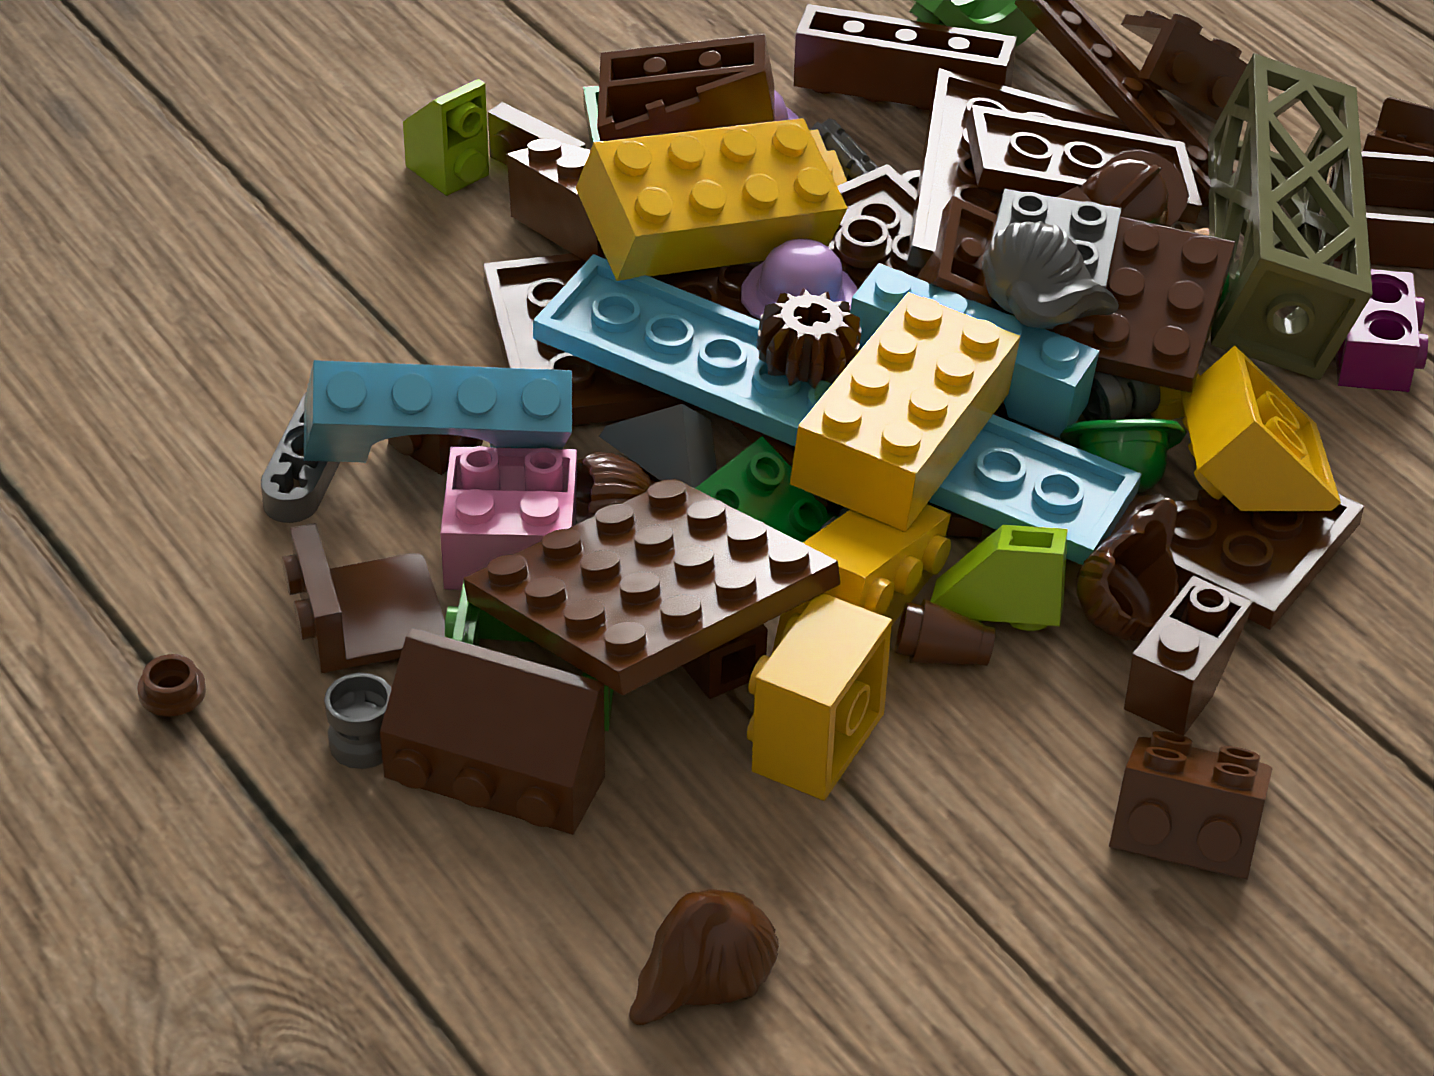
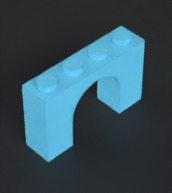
M314 360L304 404V461L366 463L370 449L375 443L388 438L419 434L472 437L489 442L490 448L563 449L572 433V370Z

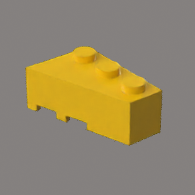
M926 504L908 530L904 532L850 509L803 543L838 561L840 585L825 592V594L890 618L893 625L902 614L905 603H911L932 575L938 574L946 563L951 548V541L945 538L951 514ZM811 600L780 615L772 653L780 644L783 630L789 618L796 612L802 614Z

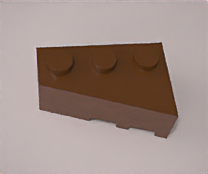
M765 34L601 53L597 118L600 141L775 121L774 79Z

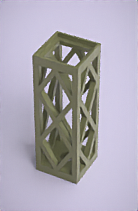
M1253 53L1208 137V175L1211 184L1209 192V236L1235 241L1234 256L1229 269V293L1215 315L1211 328V345L1228 351L1233 346H1236L1247 357L1320 380L1372 296L1357 88ZM1268 86L1284 91L1268 103ZM1299 101L1304 104L1320 125L1305 154L1276 118ZM1243 121H1246L1247 127L1244 140L1240 141ZM1270 142L1279 153L1270 151ZM1237 160L1239 161L1237 171L1232 174L1234 161ZM1337 162L1331 189L1326 183L1329 168ZM1251 183H1252V195L1249 194L1250 188H1251ZM1280 205H1282L1285 208V210L1291 216V219L1288 218V216L1282 210ZM1320 209L1324 211L1326 216L1320 214ZM1318 229L1322 230L1320 244ZM1241 232L1244 236L1240 259L1234 263ZM1282 245H1284L1289 252L1280 250L1279 248ZM1343 253L1340 269L1333 267L1334 260ZM1283 307H1296V309L1285 318L1279 317L1275 314L1279 309Z

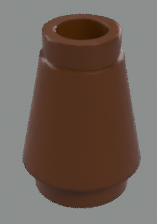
M923 599L921 605L906 602L899 622L895 653L910 656V663L978 664L988 666L994 647L996 629L984 626L983 623L926 599Z

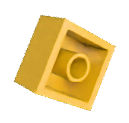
M825 593L813 598L802 614L797 612L792 614L785 625L780 644L770 657L763 655L757 661L749 680L748 690L750 694L754 695V713L747 729V739L753 742L752 772L820 800H826L884 715L892 619Z

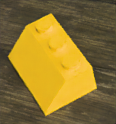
M1233 346L1196 379L1192 393L1181 392L1186 416L1182 421L1189 431L1191 443L1188 444V448L1194 456L1197 466L1194 475L1200 485L1213 498L1219 500L1225 496L1240 511H1332L1341 503L1317 424L1236 346Z

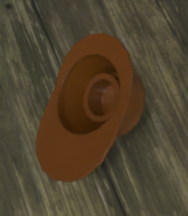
M1144 150L1123 151L1112 157L1080 187L1081 191L1092 202L1121 208L1120 217L1171 227L1179 220L1188 202L1187 186L1183 176L1175 166L1160 155Z

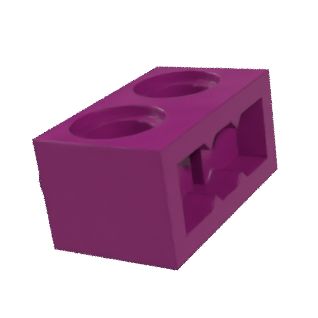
M1371 269L1372 296L1336 353L1338 386L1409 392L1414 370L1424 369L1427 360L1428 335L1419 333L1424 319V297H1415L1413 273Z

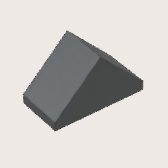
M683 404L605 426L599 435L600 438L660 481L675 478L696 488L717 472L712 421Z

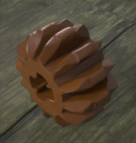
M803 288L797 297L788 293H780L776 303L765 305L764 313L760 317L756 343L757 350H759L758 359L767 363L769 375H786L789 386L798 381L807 382L813 389L817 387L820 380L833 384L859 352L862 334L860 318L850 313L849 302H832L829 291L816 296L811 295Z

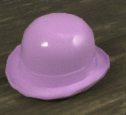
M793 239L772 249L766 260L751 270L741 286V302L752 316L760 320L761 315L764 313L765 305L776 303L780 293H788L797 297L803 288L811 295L816 296L829 291L832 302H849L851 309L852 297L858 289L848 274L842 271L840 259L833 250L819 241Z

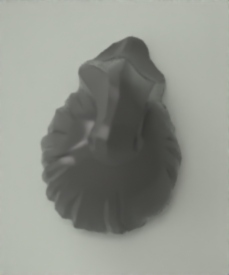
M1040 221L1037 223L1015 222L1009 224L1005 230H998L989 244L988 250L983 255L982 270L985 275L989 296L1005 311L1014 314L1016 319L1027 327L1053 329L1057 325L1069 324L1074 319L1086 316L1111 315L1119 308V304L1112 293L1091 279L1077 245L1057 225L1044 224Z

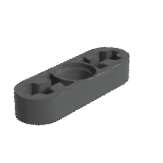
M306 393L303 395L261 478L263 509L270 518L283 523L303 521L317 511L340 462L304 461V457L295 454L299 449L304 448V404ZM293 478L299 480L300 487L293 488Z

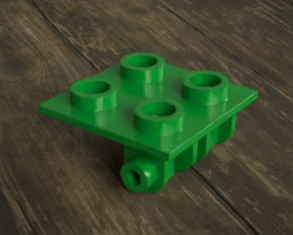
M763 436L695 488L802 543L819 532L820 527L833 516L838 518L833 511L828 513L824 505L816 500L812 493L790 485L792 467Z

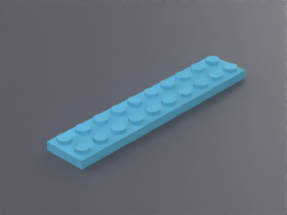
M594 254L533 320V339L792 446L796 444L798 425L832 385L820 380L815 389L807 382L802 381L789 386L786 375H769L767 363L758 359L759 350H757L756 343L759 320L647 275L616 281L607 259ZM993 414L928 502L996 530L1002 525L1068 529L1066 559L1083 565L1084 560L1101 545L1104 539L1111 535L1138 492L1142 474Z

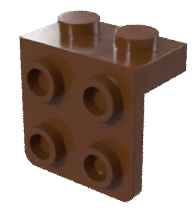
M1145 11L1143 16L1126 14L1121 25L1153 45L1137 78L1216 124L1247 66L1246 62L1239 59L1242 51L1236 46L1217 38H1213L1210 41L1200 34L1203 27L1199 23L1180 14H1173L1171 19L1152 11Z
M316 523L290 528L293 555L282 557L285 581L289 595L300 594L301 600L294 601L301 640L312 638L321 674L400 658L405 637L411 627L445 637L444 616L425 558L422 555L409 553L329 569Z
M1154 731L1151 737H1138L1125 767L1109 847L1248 880L1272 767L1261 763L1260 755L1253 751L1232 746L1220 747L1219 753L1192 747L1193 741L1190 738L1173 732Z

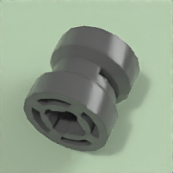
M1095 371L1089 401L1082 414L1087 421L1122 420L1127 415L1133 418L1142 417L1158 409L1160 404V387Z
M368 673L349 674L334 681L326 691L324 703L326 717L330 724L328 740L331 755L340 764L349 768L366 769L383 763L380 729L391 692V686L383 678Z

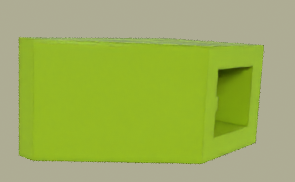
M480 79L433 100L403 121L406 167L445 196L489 175L486 85Z
M1017 525L1000 526L936 579L930 602L980 623L982 621L1006 622L1017 629L1027 631L1041 630L1047 626H1060L1065 594L1068 529Z

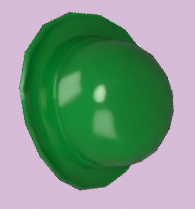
M1165 419L1097 420L1068 425L1060 434V439L1068 445L1141 473V480L1138 492L1136 493L1138 494L1153 488L1160 481L1167 466V451L1181 443L1187 431L1176 421Z

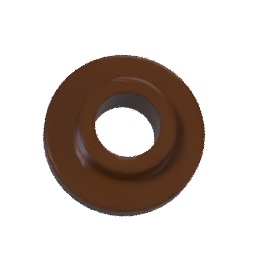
M860 215L849 218L835 236L834 250L836 255L845 263L856 268L867 269L876 267L878 263H885L892 253L893 242L888 234L887 226L881 220L872 216Z
M167 654L153 659L145 666L138 682L137 690L139 701L147 711L159 716H178L190 712L203 701L206 694V684L203 673L195 666L192 660L178 654Z

